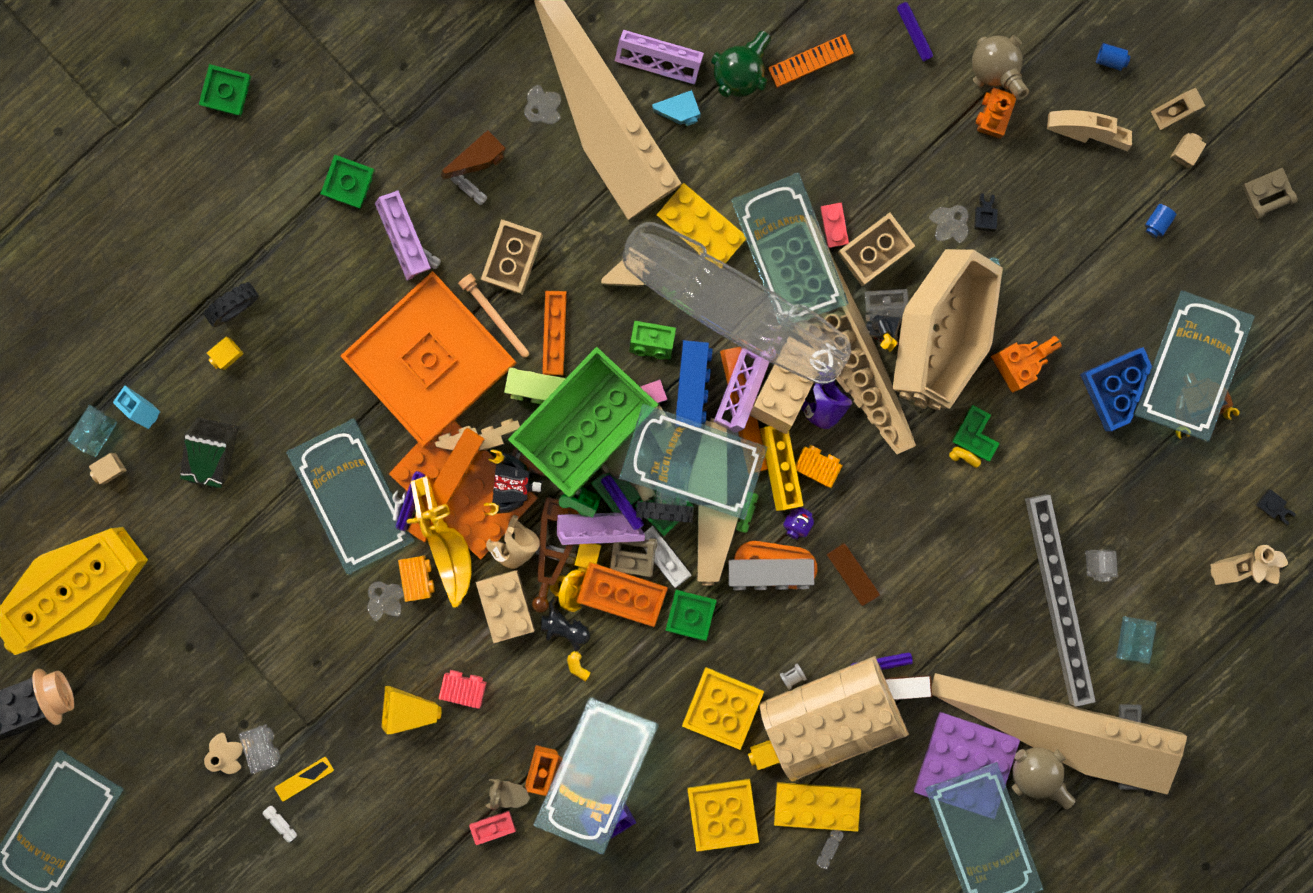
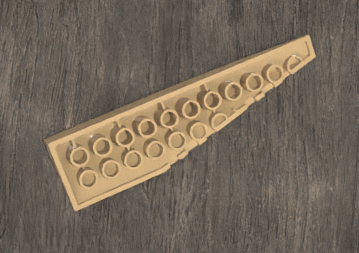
M534 0L583 150L629 220L680 188L681 182L565 1Z
M809 215L839 296L835 297L836 302L790 318L788 321L798 329L800 336L815 351L818 352L831 347L833 365L829 370L843 389L854 398V402L867 414L869 421L872 424L874 423L880 430L881 436L894 452L899 454L916 446L914 438L865 322L813 215ZM806 217L802 219L803 222L798 220L800 222L796 221L756 242L774 293L783 311H787L788 315L832 300L831 295L835 294ZM824 353L823 355L826 356L824 363L826 364L825 367H827L829 364L828 354Z
M934 674L932 695L1010 736L1016 737L1033 748L1041 747L1052 752L1059 750L1066 759L1062 763L1079 772L1155 792L1169 793L1183 756L1187 739L1185 734L950 676Z

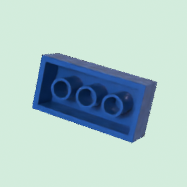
M683 340L676 420L701 428V424H705L706 411H702L703 403H707L708 390H704L705 382L709 383L710 369H706L707 361L711 362L712 348H708L709 343Z

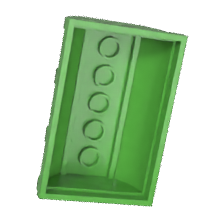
M596 347L508 440L561 491L571 498L659 405Z

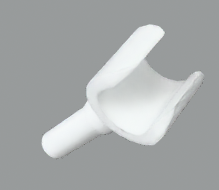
M398 490L392 497L395 503L393 520L395 521L398 520L401 504L404 502L407 492H404L403 499L398 498Z

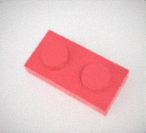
M842 203L821 206L828 248L849 244Z
M510 811L469 825L476 845L516 832Z

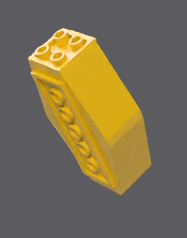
M124 527L111 528L42 554L31 563L0 605V637L5 642L4 646L8 652L17 655L96 626L107 617L148 561ZM95 562H99L101 564V568L99 570H96L94 568ZM61 588L67 589L65 596L60 594ZM28 613L33 615L31 622L26 619Z

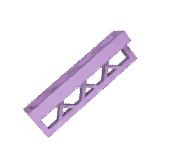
M623 30L615 61L695 84L704 53ZM622 48L630 50L634 56L631 58L621 56ZM644 55L651 56L654 62L650 64L644 63L641 57ZM664 61L671 62L674 68L670 70L665 69L661 63ZM684 67L693 68V77L685 75L681 69Z
M399 191L379 197L375 205L406 279L410 280L415 275L428 271L430 265Z
M746 347L741 349L715 417V423L735 433L745 428L772 354L766 351L757 354ZM746 355L755 359L752 367H746L744 362ZM740 373H744L747 380L743 386H740L737 380V376ZM737 391L739 402L733 405L730 395L732 392ZM728 409L733 417L731 423L721 419L724 411Z
M622 512L596 513L593 518L580 514L558 515L557 536L562 545L645 541V534L642 529L634 530Z

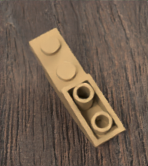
M1075 110L1052 111L1048 114L1047 129L1084 143L1089 138L1125 151H1128L1132 146V131L1117 126V118L1094 112Z
M513 418L501 422L502 426L496 429L493 426L482 429L480 436L485 438L478 451L505 445L502 436L515 432L520 427L518 420L513 421ZM466 426L459 429V434L454 436L448 433L438 437L439 441L435 442L436 447L453 451L464 430L467 427L471 429V427ZM476 428L471 429L472 431L478 434Z

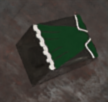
M198 417L185 433L180 479L187 480L189 483L206 484L211 488H221L228 478L239 426Z

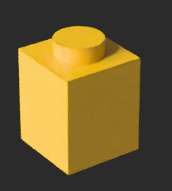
M225 337L207 352L211 357L208 359L209 362L216 369L220 368L223 370L227 369L244 354L230 337Z
M600 544L579 545L575 565L579 566L578 570L586 572L589 562L597 564L601 549Z
M770 740L750 747L752 753H749L748 756L751 765H756L758 770L780 763Z

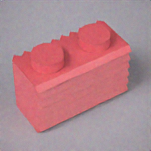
M455 670L445 673L439 699L480 709L487 682L482 681L483 677L471 675L470 678L463 677L462 672Z

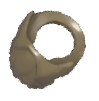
M489 779L494 784L490 787L489 796L491 799L490 803L486 805L487 808L492 810L498 807L518 808L524 806L529 801V793H527L523 786L509 781Z

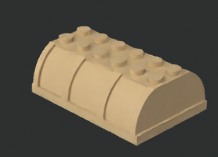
M876 656L759 703L766 732L782 769L792 782L909 735Z

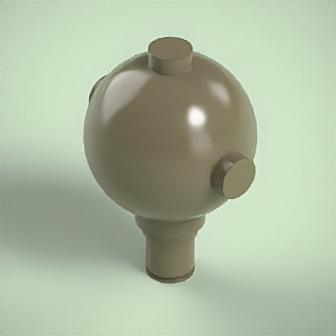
M1000 35L980 38L972 55V68L976 75L973 81L979 87H983L984 84L992 87L1003 86L1005 89L1010 90L1017 100L1025 98L1029 94V89L1023 83L1020 73L1023 65V56L1019 48L1022 44L1021 40L1015 35H1012L1010 38Z
M633 432L601 466L603 474L610 473L618 480L630 482L631 486L635 487L643 502H647L655 498L656 494L651 484L641 481L642 475L638 474L634 469V456L641 434ZM643 437L637 456V469L646 473L644 478L650 479L648 471L652 466L653 452L657 450V446L653 439L647 440Z
M1035 747L1026 751L1021 749L1016 753V761L1013 767L1015 784L1012 788L1018 796L1025 794L1036 799L1049 797L1051 800L1057 801L1064 809H1069L1074 805L1075 798L1067 791L1066 785L1063 783L1064 767L1062 762L1066 759L1059 750L1052 752L1045 748Z

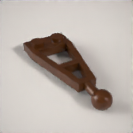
M546 497L541 517L538 582L542 584L539 595L532 602L533 609L539 613L545 612L548 609L549 601L547 594L550 585H555L574 544L567 545L563 553L546 549L547 520L557 522L558 515L579 514L577 510L571 507L562 508L559 505V500ZM545 556L560 559L552 578L544 577Z

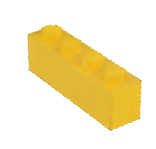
M771 426L761 428V437L776 511L803 506L789 431L785 434Z

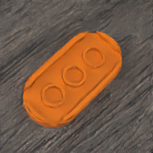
M749 541L741 545L734 556V560L814 559V579L817 574L815 558L809 551L800 547L762 541ZM788 585V588L797 589V585Z

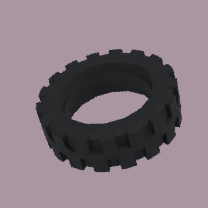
M250 282L240 284L209 305V308L205 310L203 315L212 327L221 326L232 318L237 317L241 312H244L247 307H250L258 299L259 294Z
M637 501L636 517L692 523L694 507Z

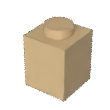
M1188 133L1182 137L1170 158L1184 167L1190 168L1194 166L1206 143L1197 134Z
M110 453L89 466L91 477L96 483L99 482V484H106L127 471L116 453Z

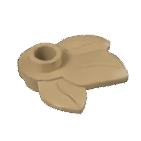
M1260 545L1255 550L1252 576L1257 583L1265 579L1269 583L1278 584L1279 568L1288 565V561L1282 552L1274 551L1268 545Z
M224 733L216 735L209 743L210 752L205 756V767L210 771L216 772L221 770L226 774H233L239 771L241 765L236 759L242 754L243 744L238 742L227 743ZM213 757H217L219 759V763L217 765L211 764V759Z

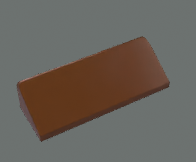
M842 543L826 554L861 606L880 596V593L845 543Z

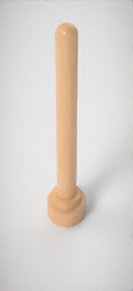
M471 273L458 283L459 286L467 292L470 291L523 358H527L529 351L476 287L475 277Z

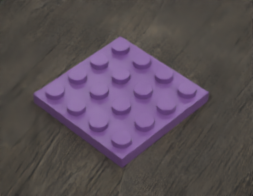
M939 712L914 792L933 798V796L938 795L937 790L986 772H990V775H997L1001 789L1004 791L1020 740L1009 734ZM984 776L942 791V797L937 798L939 801L995 818L1001 795L995 779H989L988 776Z

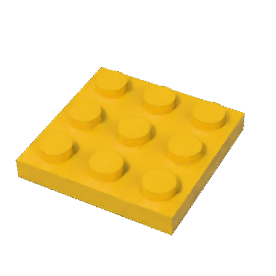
M705 667L682 727L741 750L764 690Z
M750 779L688 788L696 851L759 843Z

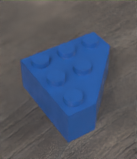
M1144 347L1137 348L1080 374L1105 431H1113L1131 423L1135 407L1140 400L1145 381L1152 368Z

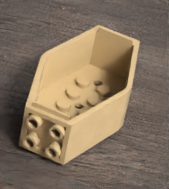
M946 249L905 307L902 317L893 390L899 392L901 398L915 401L914 405L926 409L929 406L935 410H940L941 408L950 409L992 345L1003 268L977 251Z

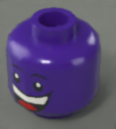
M802 507L791 509L783 524V527L787 530L786 534L796 540L798 537H807L814 524L813 514Z

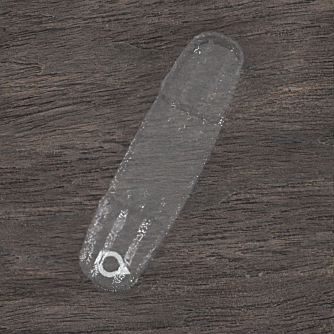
M646 222L638 225L628 237L622 254L623 263L628 271L667 301L744 349L817 384L833 382L848 362L851 355V344L847 337L807 306L803 304L792 305L750 277L708 255L703 244L655 222Z

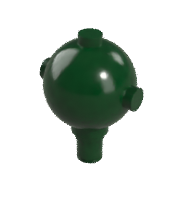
M759 31L753 41L748 42L745 46H733L721 54L718 52L714 54L711 63L715 65L714 77L720 87L718 92L723 97H744L754 93L757 89L762 91L765 88L768 80L764 78L765 69L762 57L764 56V49L771 41L768 33Z

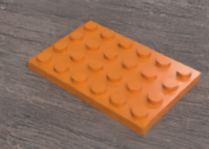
M454 421L426 448L417 443L389 475L408 491L413 474L418 471L428 477L432 488L452 453V450L436 447L435 442L439 441L438 437L450 433L451 436L459 434L458 430L462 427ZM487 450L477 452L447 504L450 514L443 518L448 528H454L464 537L468 548L480 559L489 552L486 547L488 539H491L493 542L499 541L506 533L513 515L519 516V519L538 499L534 493L529 492L528 501H524L522 507L510 513L485 515L484 513L491 511V507L484 506V504L492 503L496 464L488 460H494L495 457ZM426 494L421 496L422 502H424Z

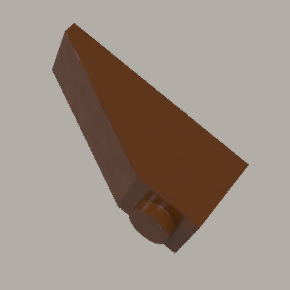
M487 130L442 170L441 178L445 180L489 168L492 164L496 166L504 159L505 147Z

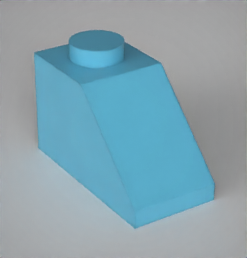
M692 90L652 104L654 113L680 125L684 123L686 126L694 124L700 118V111Z
M127 386L123 387L113 402L129 419L147 429L155 423L160 413L152 403Z

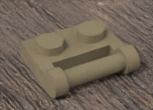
M1283 168L1242 185L1257 219L1284 205H1292L1298 202L1297 196L1292 190ZM1283 190L1284 197L1263 206L1260 205L1259 200Z
M657 539L613 542L610 568L623 573L653 576ZM625 544L647 548V554L621 550V546Z

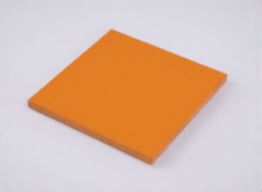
M433 271L341 355L343 360L423 448H426L509 371V367L512 368L517 364Z

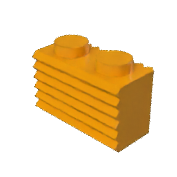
M812 445L809 448L803 447L795 463L796 471L832 488L843 466L839 464L840 459L830 454L828 457L820 454V449Z
M425 555L398 560L405 602L432 597L435 588L433 580H429L428 572H431L430 560H426Z

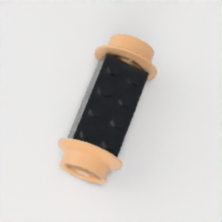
M36 669L33 673V678L0 690V741L48 722L58 725L62 722L63 713L74 709L73 693L68 680L62 672L55 671L47 674L42 669Z

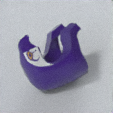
M827 377L825 381L822 379L817 380L813 388L816 403H809L805 400L801 407L806 418L815 426L823 429H830L837 424L852 405V401L835 385V378ZM822 386L824 387L825 392L830 396V398L827 397V395L823 392Z

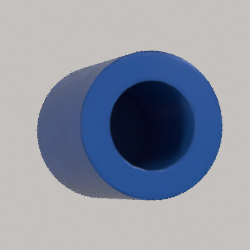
M1103 43L1099 50L1096 64L1121 71L1123 67L1127 68L1130 55H1128V50Z
M1158 204L1145 224L1146 232L1155 238L1157 236L1162 237L1177 214L1169 207Z

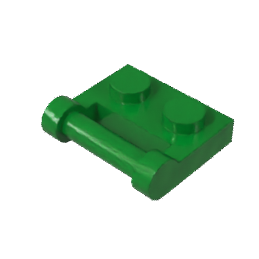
M581 487L575 495L579 496L578 499L574 497L569 498L565 493L560 497L559 505L562 508L571 507L577 510L580 515L592 518L602 498L601 495L584 487Z

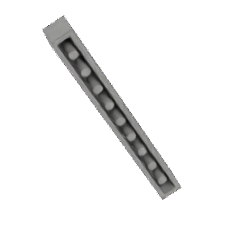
M1045 494L1026 498V506L1069 703L1073 706L1094 703L1096 701L1051 495Z

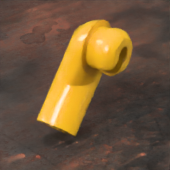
M954 447L953 451L949 453L952 460L958 461L962 458L974 468L979 467L981 464L980 458L963 448Z
M573 651L567 658L569 670L572 674L586 682L591 672L581 667L580 659L582 656L579 652L575 653Z

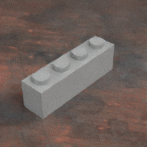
M814 559L728 560L729 586H733V590H746V586H754L755 590H765L767 586H775V589H788V585H797V589H809V585H814Z

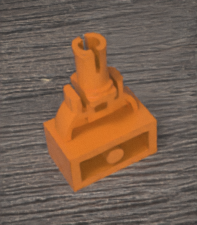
M994 87L990 93L986 92L982 102L985 105L983 113L979 112L975 123L978 125L977 131L1001 139L1005 134L1016 97L1012 93Z
M1056 336L1033 349L1031 348L1038 344L1036 341L1030 344L1019 345L1016 342L991 356L1011 392L1020 390L1038 379L1036 375L1040 372L1041 367L1048 362L1047 359L1040 362L1039 360L1062 347L1060 342L1051 346L1059 340Z
M536 745L525 784L527 792L548 796L549 791H554L566 763V760L559 756L556 750ZM568 764L557 790L562 785L563 788L565 786V789L569 790L570 785L573 784L591 789L594 775L575 772V765Z

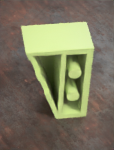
M509 367L505 393L511 394V399L523 401V397L532 398V403L542 404L565 378Z

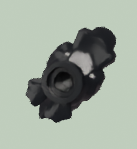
M554 596L549 602V615L541 616V632H547V641H550L552 636L568 639L576 653L582 646L588 643L590 639L589 630L580 620L576 621L574 619L573 624L570 625L567 619L558 611V597Z

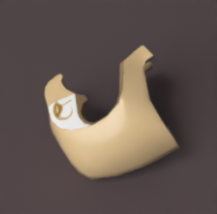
M513 515L505 533L506 544L499 541L493 542L491 539H488L486 547L494 559L511 569H516L523 565L540 546V540L537 535L518 521L519 516Z

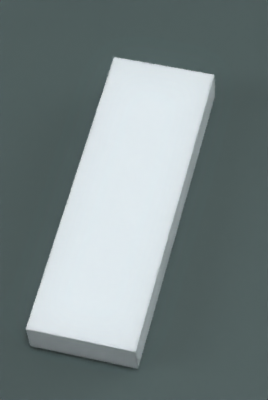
M653 526L644 532L645 539H657L654 562L676 588L688 579L691 573Z

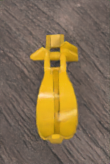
M425 476L411 481L416 518L408 519L407 523H419L423 536L428 539L449 600L453 607H458L468 591L471 579V557L468 545L459 532L454 528H448L447 524L443 521V518L450 514L447 504L437 505L429 479ZM425 494L429 507L428 511H426L421 498Z

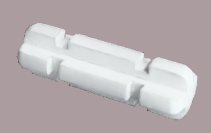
M269 806L263 811V815L267 820H271L270 823L280 835H284L283 838L288 843L296 838V832L293 829L290 830L289 824L280 814H276L277 811L273 806Z

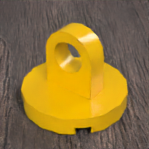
M573 570L567 576L559 575L555 585H550L551 592L559 597L560 606L563 609L575 612L582 608L581 604L576 602L586 572ZM559 581L562 582L560 589L558 587Z

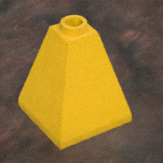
M385 686L381 728L386 734H394L436 723L437 719L441 718V707L436 703L391 686Z

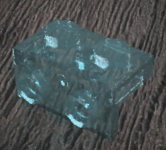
M89 405L69 436L68 441L80 451L96 457L116 426L117 421L106 416L96 407Z
M1123 616L1116 658L1149 664L1156 622Z

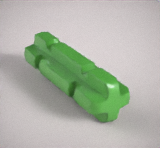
M747 492L746 503H744L739 515L740 522H737L736 525L737 531L748 532V522H751L755 509L754 503H757L758 499L757 494Z

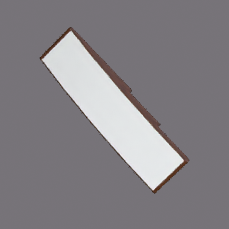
M930 675L885 678L894 700L932 697Z

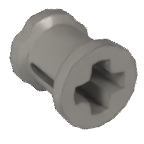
M798 663L795 664L793 669L780 674L789 690L801 680H807Z

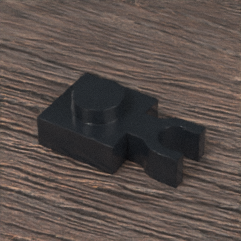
M980 194L979 204L981 207L975 209L974 230L996 231L998 209L991 208L995 195H991L990 202H986L984 194Z
M1268 489L1255 505L1272 519L1278 515L1279 520L1285 525L1289 524L1285 519L1287 513L1292 517L1296 516L1293 511L1284 508L1287 502L1271 489Z

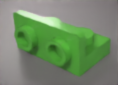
M635 321L629 352L638 356H653L661 360L671 359L676 328Z

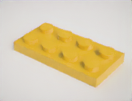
M684 183L657 214V217L720 270L747 239L744 233Z
M777 782L774 825L858 832L861 789Z

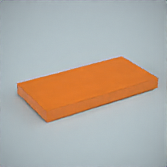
M589 562L576 602L655 627L668 587Z

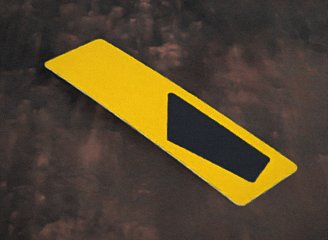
M324 757L277 785L275 790L281 800L285 801L333 772L334 769L328 759Z

